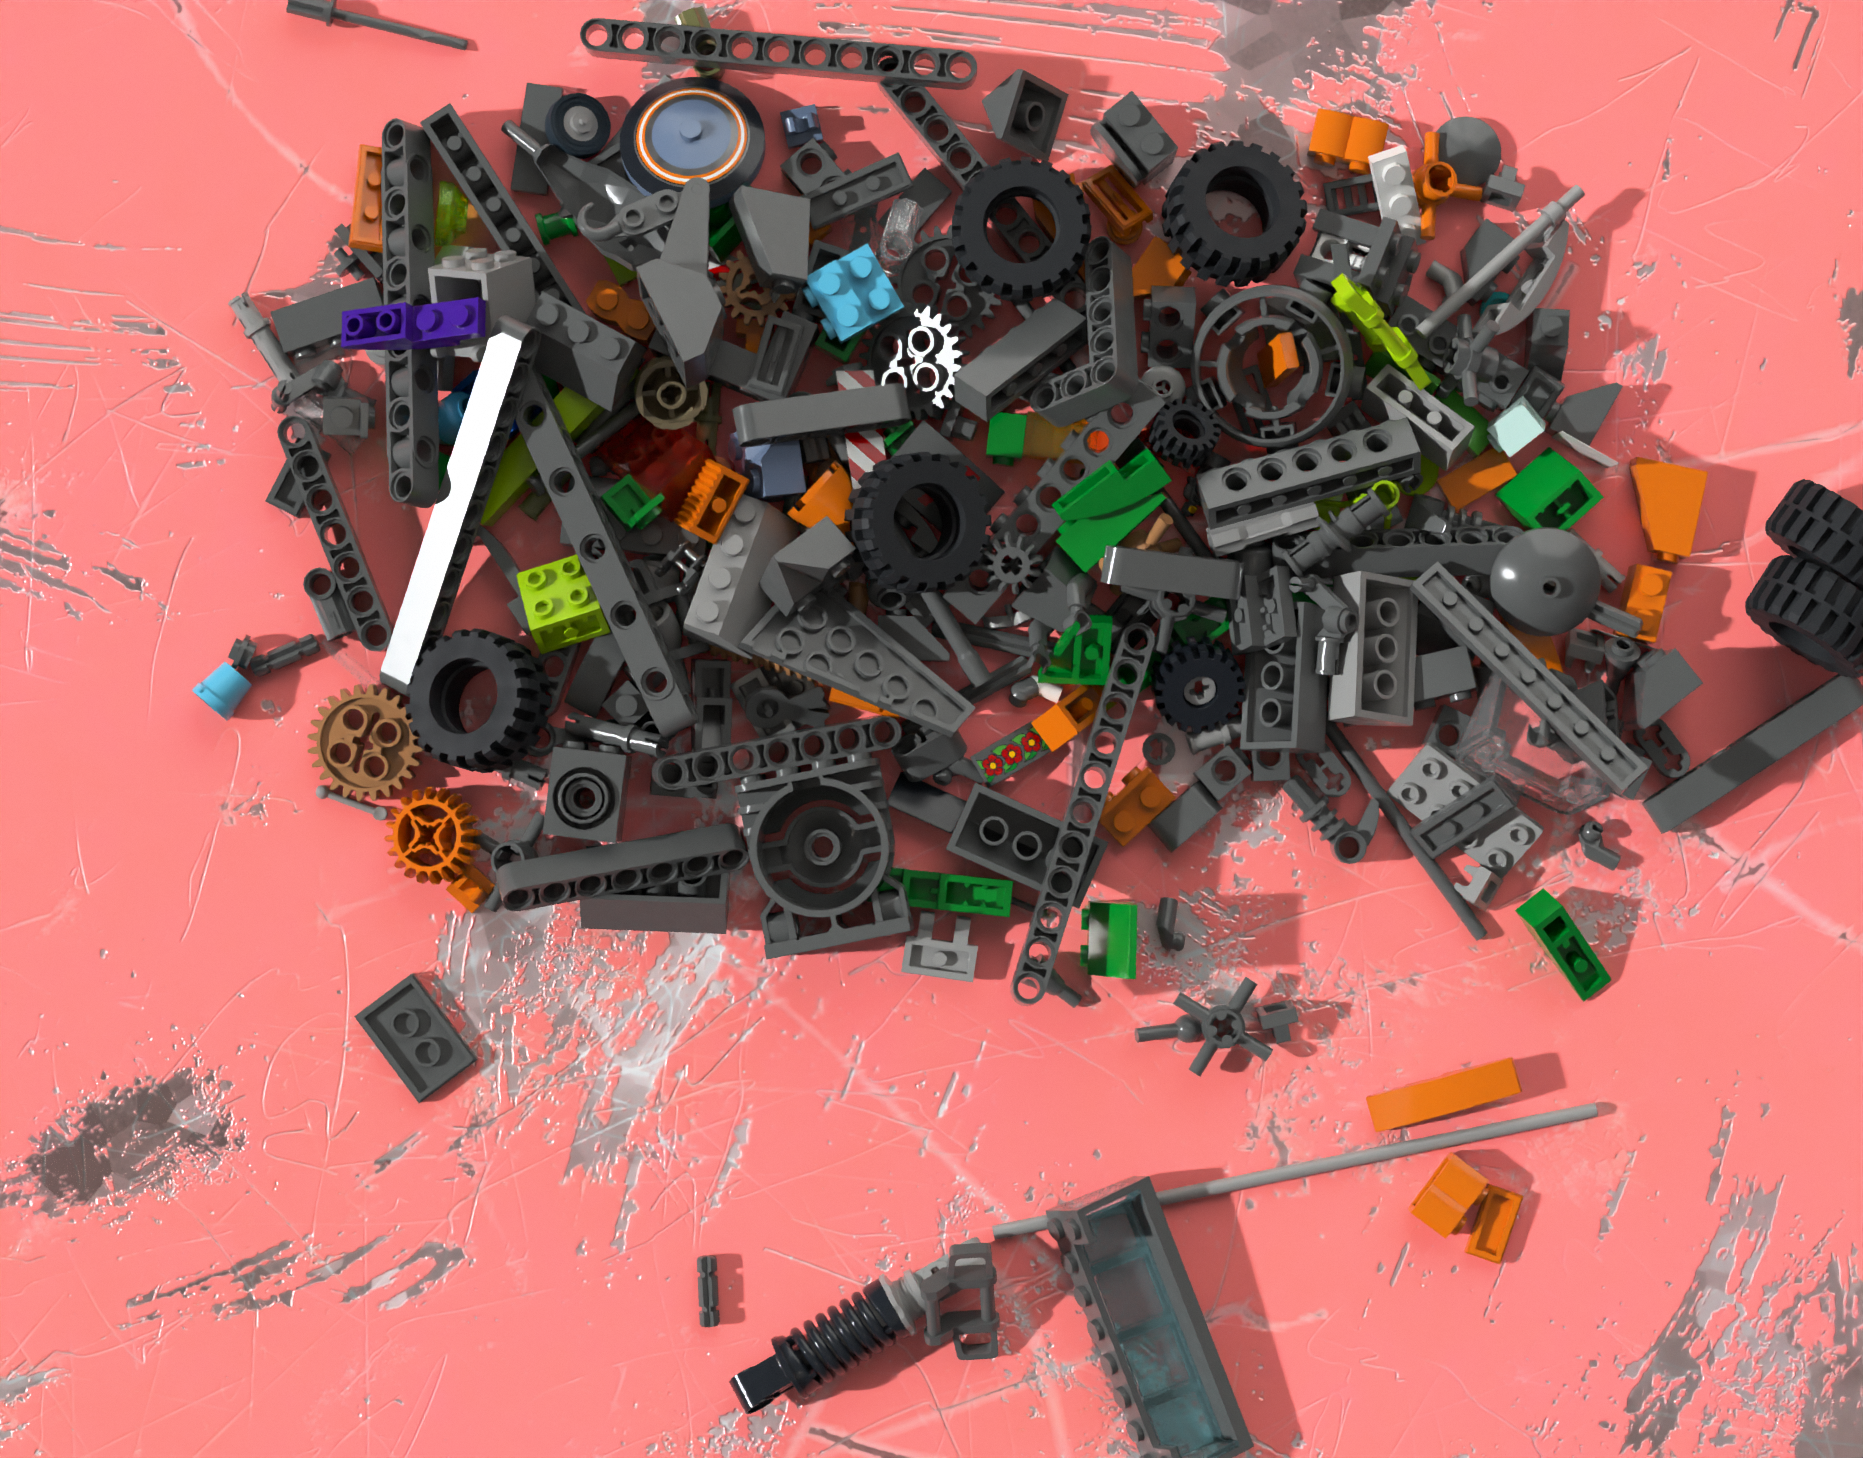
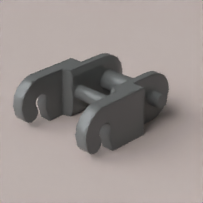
M690 541L681 543L675 553L670 550L661 561L663 567L661 569L658 567L654 572L658 577H662L673 565L679 566L685 571L687 575L683 579L685 585L683 587L679 586L676 589V592L681 596L685 595L701 577L698 572L705 568L708 560L706 554L699 556L691 549L692 543ZM685 555L694 561L690 568L681 562Z

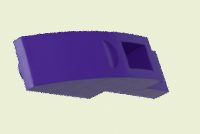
M475 297L412 306L404 302L342 311L341 347L357 350H411L460 345V340L485 337L486 301Z

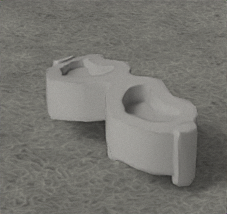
M1011 603L1004 605L1006 616L985 617L983 615L982 617L984 628L994 630L1018 626L1034 619L1020 611L1013 614Z

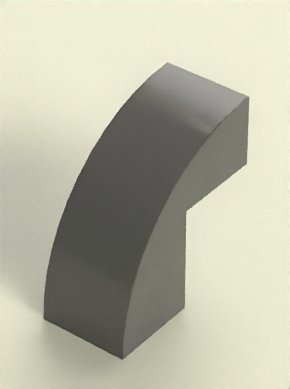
M611 628L610 633L594 638L564 700L565 703L593 718H597L602 710V704L609 698L615 680L626 664V660Z

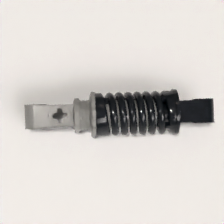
M974 1237L961 1244L981 1243L978 1237ZM948 1254L915 1273L909 1268L903 1272V1277L893 1282L884 1273L879 1275L878 1279L863 1287L862 1292L866 1299L863 1298L860 1292L856 1291L851 1295L854 1306L850 1304L848 1299L840 1300L839 1306L843 1311L842 1313L838 1311L836 1306L828 1307L827 1313L831 1318L830 1320L826 1318L824 1313H818L815 1316L818 1324L817 1327L812 1320L804 1321L803 1327L806 1331L807 1339L797 1327L790 1330L788 1337L780 1335L771 1338L775 1354L759 1364L741 1371L729 1380L745 1413L751 1414L764 1408L774 1399L793 1388L804 1399H807L811 1393L823 1386L824 1381L830 1383L835 1380L836 1374L842 1376L847 1373L848 1367L856 1368L859 1366L860 1360L868 1361L871 1359L872 1353L880 1354L884 1350V1345L887 1347L895 1345L896 1336L901 1339L915 1336L917 1334L915 1321L926 1315L925 1300L922 1299L920 1294V1284L941 1268L947 1267ZM984 1258L958 1259L955 1266L986 1264ZM963 1289L950 1290L948 1294L939 1299V1302L944 1301Z

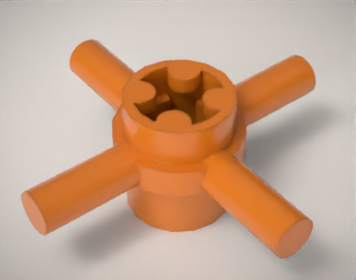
M1438 132L1425 133L1424 165L1412 173L1418 207L1422 208L1420 234L1422 240L1435 239L1436 207L1446 202L1449 197L1480 201L1482 197L1481 187L1457 183V175L1454 169L1445 162H1438L1440 137Z

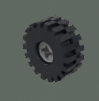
M1194 636L1186 637L1187 644L1181 646L1179 640L1171 643L1174 650L1170 653L1167 651L1166 655L1160 654L1162 662L1154 661L1152 668L1155 674H1150L1149 681L1152 686L1150 689L1161 716L1165 717L1168 724L1173 726L1176 723L1178 729L1184 732L1187 731L1188 726H1191L1193 733H1201V727L1207 726L1210 732L1216 730L1214 723L1221 721L1224 726L1230 721L1227 715L1229 712L1234 715L1238 713L1240 709L1236 701L1242 703L1244 701L1245 694L1242 689H1246L1245 680L1237 660L1232 655V651L1229 648L1225 649L1222 642L1215 640L1212 645L1210 638L1206 636H1201L1200 642H1196ZM1197 681H1201L1204 685L1202 686V692L1198 691L1199 693L1193 689Z

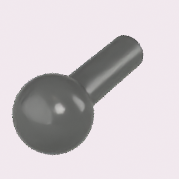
M1190 1014L1180 1016L1175 1023L1135 1028L1134 1030L1137 1043L1175 1037L1182 1042L1192 1043L1202 1034L1201 1021Z

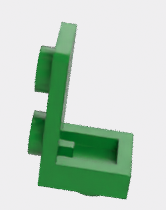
M628 474L599 499L628 532L634 526H637L641 531L663 511L659 505L665 497L662 493H659L651 500L632 476Z

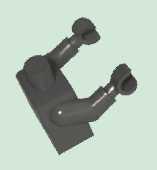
M1058 546L1037 566L1041 570L1040 577L1028 576L1033 586L1028 589L1021 583L1019 593L1016 594L1011 605L1018 611L1034 618L1028 628L1030 651L1033 653L1026 666L1031 668L1034 662L1039 663L1043 668L1042 674H1045L1051 665V660L1046 655L1048 649L1047 637L1054 630L1064 632L1078 621L1080 630L1075 636L1077 637L1092 626L1089 615L1105 614V611L1091 602L1098 587L1097 581L1090 574L1085 573Z
M1539 658L1538 660L1547 668L1545 659ZM1553 668L1549 669L1619 738L1617 696L1603 680L1593 682L1578 689L1576 681L1572 676ZM1542 719L1540 726L1533 729L1529 723L1527 742L1530 745L1537 746L1538 748L1547 747L1556 751L1564 761L1571 764L1584 761L1551 729L1550 724L1546 720Z

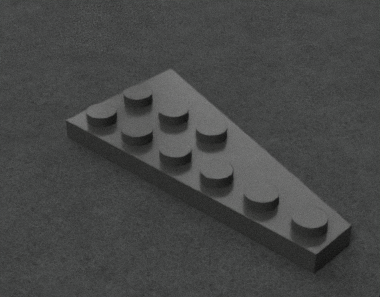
M834 589L829 593L822 590L815 596L817 598L815 603L806 611L800 613L796 610L788 617L774 605L738 646V648L950 738L976 708Z

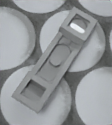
M1565 219L1556 227L1550 226L1525 249L1533 258L1532 262L1505 303L1487 306L1472 329L1474 337L1478 335L1489 320L1496 321L1500 326V330L1496 335L1504 333L1522 322L1540 304L1552 286L1564 257L1569 231V223Z

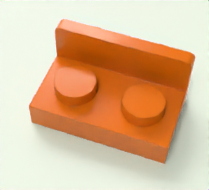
M1135 766L1121 779L1125 786L1115 795L1109 791L1103 806L1099 822L1122 847L1132 840L1176 798L1148 766H1145L1142 770Z

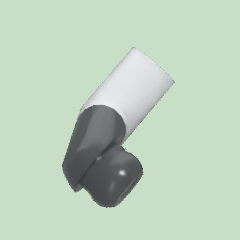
M1032 675L1013 684L1010 688L1009 701L1017 708L1025 707L1028 700L1037 696L1057 703L1063 686L1054 683H1038V676Z

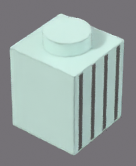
M1522 396L1488 423L1487 430L1490 434L1487 435V439L1499 453L1504 450L1511 457L1544 432L1546 423L1525 397Z

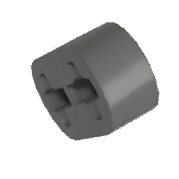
M1659 718L1649 726L1658 727L1659 730L1655 735L1661 742L1659 746L1652 739H1643L1642 736L1646 733L1645 729L1633 730V738L1636 744L1646 751V757L1653 761L1652 765L1662 776L1677 778L1689 770L1690 756L1663 720ZM1663 749H1666L1670 755L1678 754L1681 759L1677 762L1680 767L1678 770L1665 768L1664 765L1668 759L1662 752Z
M1326 743L1325 752L1317 753L1324 763L1320 767L1313 759L1305 761L1303 758L1305 753L1295 754L1298 764L1324 795L1340 797L1349 790L1351 776ZM1327 767L1333 775L1340 773L1343 776L1340 780V785L1342 786L1340 790L1326 788L1325 784L1329 780L1322 771Z

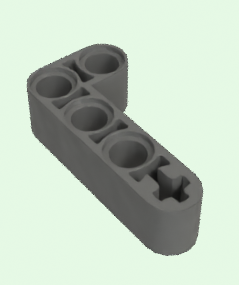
M1106 545L1100 582L1239 600L1245 563L1223 557L1214 558V556L1207 555L1201 557Z

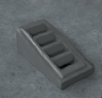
M1372 174L1323 183L1328 211L1347 217L1380 211ZM1372 183L1375 203L1369 204L1365 184ZM1353 186L1358 188L1359 206H1354L1351 192V187ZM1343 188L1346 205L1344 209H1339L1336 189Z

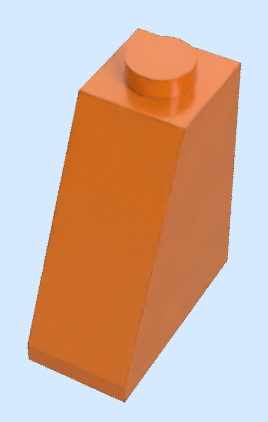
M1642 457L1631 459L1629 470L1647 552L1657 554L1656 560L1678 564L1679 559H1686L1691 555L1708 472Z

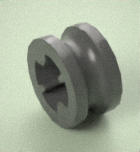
M1152 734L1144 741L1142 753L1150 764L1164 765L1174 757L1175 744L1166 734ZM1157 739V743H1160L1162 739L1168 744L1164 749L1167 756L1162 760L1160 756H1157L1156 760L1150 755L1153 749L1149 744Z

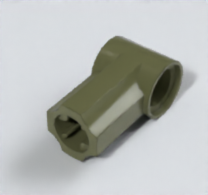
M703 6L693 7L674 17L676 25L712 28ZM704 40L698 45L697 52L705 56L710 55L716 50L717 44L711 40ZM693 66L697 77L719 80L725 73V69L714 68L713 70L706 71L700 67Z

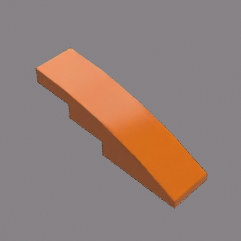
M1508 1057L1447 1072L1441 1076L1406 1084L1400 1088L1372 1094L1366 1097L1375 1131L1380 1132L1521 1093L1522 1088L1513 1057Z

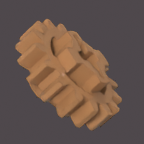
M739 250L736 252L738 262L734 263L730 260L725 262L730 271L729 273H719V278L726 282V285L721 286L720 289L723 295L728 296L725 299L726 305L723 306L724 309L734 307L731 313V317L734 320L742 314L744 315V324L746 326L750 325L752 319H757L759 326L764 327L765 318L768 315L777 317L776 313L779 310L781 312H784V310L789 312L785 302L786 300L795 301L796 296L793 293L780 294L777 301L773 303L771 299L772 289L763 287L764 292L759 295L755 290L748 292L752 289L751 281L757 279L748 256L745 257ZM741 271L743 273L741 286L733 291L734 280ZM755 303L760 305L762 310H750L741 304Z

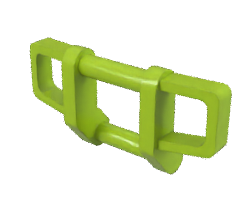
M1344 273L1335 278L1331 284L1337 292L1333 295L1331 302L1340 313L1343 312L1365 337L1364 341L1373 352L1388 351L1399 367L1405 368L1420 391L1432 383L1418 362V354L1409 340L1398 327H1390L1384 320L1383 311L1365 287H1358Z

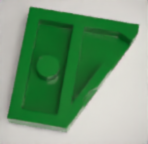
M1089 615L1092 626L1077 637L1075 636L1080 630L1078 621L1067 628L1048 655L1051 665L1047 672L1042 674V666L1038 670V683L1105 685L1109 673L1112 616Z

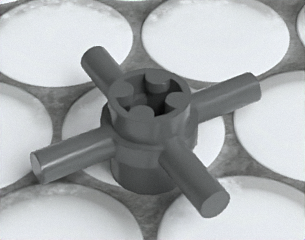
M1464 313L1457 316L1458 338H1453L1446 347L1443 357V370L1448 374L1437 387L1436 393L1441 398H1448L1458 383L1462 381L1464 404L1471 407L1479 402L1477 382L1489 383L1498 368V350L1489 347L1488 344L1498 333L1500 326L1496 321L1489 320L1474 339L1471 316Z
M1181 546L1178 554L1193 555L1194 550ZM1121 585L1119 588L1120 592L1149 600L1151 613L1160 620L1152 650L1158 654L1166 655L1175 622L1186 619L1190 614L1223 623L1226 617V609L1197 601L1193 594ZM1166 593L1176 594L1179 597L1180 602H1178L1176 610L1170 609L1172 601L1165 599Z
M536 811L520 840H509L499 843L482 833L481 836H474L473 843H478L481 849L491 854V866L495 873L504 864L514 862L510 860L513 853L521 856V861L538 858L539 856L533 846L543 830L545 814ZM497 882L484 904L486 908L493 912H497L502 903Z
M1245 977L1228 1005H1217L1210 1009L1182 992L1177 995L1173 1004L1201 1021V1032L1206 1040L1188 1068L1190 1071L1201 1077L1218 1048H1230L1236 1044L1265 1062L1268 1060L1273 1049L1245 1032V1022L1240 1014L1258 985L1257 983ZM1228 1017L1232 1020V1028L1227 1035L1221 1038L1216 1035L1217 1028L1213 1023L1216 1019L1223 1021Z

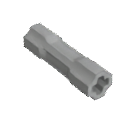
M1311 502L1212 530L1207 527V539L1214 558L1244 550L1248 545L1284 534L1294 535L1318 528L1320 526L1316 518L1319 517L1316 504Z

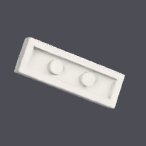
M1403 145L1368 156L1381 219L1385 216L1397 220L1401 234L1415 238L1417 246L1426 243V240L1420 238L1421 216L1406 149Z

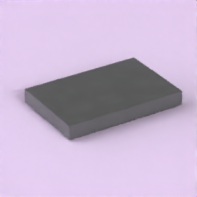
M414 972L354 1016L418 1103H421L478 1060V1057Z

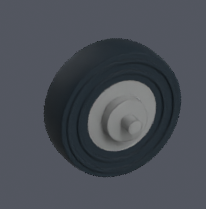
M571 93L559 98L550 107L546 115L545 132L550 144L555 145L559 151L561 150L578 159H586L597 154L606 145L610 136L611 124L607 111L598 100L587 94Z

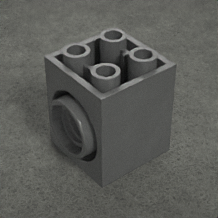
M563 740V747L553 746L543 834L612 843L622 842L632 756L624 755V750L621 747L600 745L599 752L588 751V743ZM586 788L591 789L595 794V802L588 809L584 808L580 803V794Z

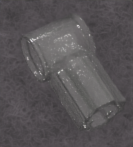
M907 198L893 200L879 246L874 254L886 275L892 276L900 273L913 251V242L923 209L919 207L917 202ZM887 249L896 251L900 256L896 257L889 254Z

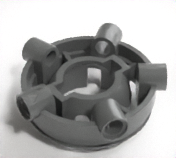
M1304 278L1299 288L1277 284L1261 285L1240 291L1232 296L1223 288L1200 309L1207 318L1202 324L1193 345L1190 364L1192 385L1186 388L1185 395L1187 399L1192 400V406L1196 407L1199 402L1204 405L1202 408L1203 412L1209 409L1213 413L1211 420L1217 418L1219 422L1218 428L1222 432L1239 442L1266 448L1267 455H1270L1281 449L1299 447L1298 443L1315 436L1331 423L1344 406L1347 398L1359 400L1366 367L1354 365L1353 348L1346 328L1337 314L1327 305L1332 293L1322 286ZM1260 297L1261 316L1250 318L1235 327L1236 333L1228 342H1224L1221 345L1217 361L1213 359L1202 360L1203 348L1210 331L1213 329L1218 336L1223 334L1245 314L1246 311L1239 304ZM1267 297L1290 299L1285 308L1312 324H1315L1320 317L1332 332L1336 345H1329L1321 349L1314 335L1301 327L1296 320L1286 317L1284 314H1269ZM1261 325L1263 329H1268L1269 325H1275V328L1279 329L1280 333L1291 332L1295 345L1301 352L1304 361L1303 374L1299 383L1293 390L1287 393V405L1279 409L1277 406L1267 409L1266 395L1258 393L1248 384L1242 370L1244 355L1249 346L1259 339L1258 326ZM1339 350L1340 362L1333 361L1331 363L1325 390V396L1334 397L1331 405L1314 424L1297 433L1296 421L1281 422V419L1290 417L1306 407L1307 401L1314 393L1318 392L1322 382L1324 371L1322 355ZM1201 366L1208 368L1217 367V378L1213 375L1202 380ZM1227 401L1229 403L1236 401L1246 409L1244 415L1259 420H1273L1274 423L1263 425L1260 428L1261 437L1235 428L1222 418L1216 410L1225 407Z

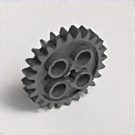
M952 225L949 226L947 235H942L939 227L935 226L934 236L930 238L922 230L920 231L922 242L918 244L909 238L908 242L912 250L910 252L898 250V253L904 260L902 263H891V266L899 274L898 276L888 277L890 283L898 285V289H895V292L902 303H912V305L916 303L914 293L922 286L930 287L934 293L931 302L925 304V306H936L942 293V288L938 281H945L947 279L951 262L955 255L954 245L952 244ZM935 252L942 253L946 257L944 267L937 271L930 270L926 265L928 256ZM958 263L952 275V282L956 287L946 291L940 313H948V305L953 299L960 298L965 300L968 305L965 314L960 317L950 315L947 325L958 323L959 328L954 335L960 337V332L964 331L971 339L973 338L971 327L976 325L984 331L986 328L982 319L985 316L994 320L996 317L990 308L991 306H1002V302L995 297L994 293L989 295L982 291L981 286L975 281L972 283L962 281L960 271L963 267ZM927 333L925 339L929 341L930 336Z
M902 303L904 309L879 322L880 326L874 325L868 329L873 337L862 339L861 341L869 347L868 352L859 353L860 358L867 360V365L859 370H873L875 386L898 383L899 376L901 375L904 380L911 420H914L915 417L917 420H927L928 415L930 417L940 416V408L950 409L952 407L949 398H955L954 374L960 367L967 365L962 363V358L970 355V351L960 350L959 345L966 340V337H956L954 335L959 328L958 323L947 325L950 314H938L937 306L926 307L925 303H914L913 305L912 303ZM927 333L931 339L929 348H927L925 345V336ZM895 339L898 341L899 344L897 354L894 352L893 343ZM932 369L936 375V380L934 384H932L930 381V372Z

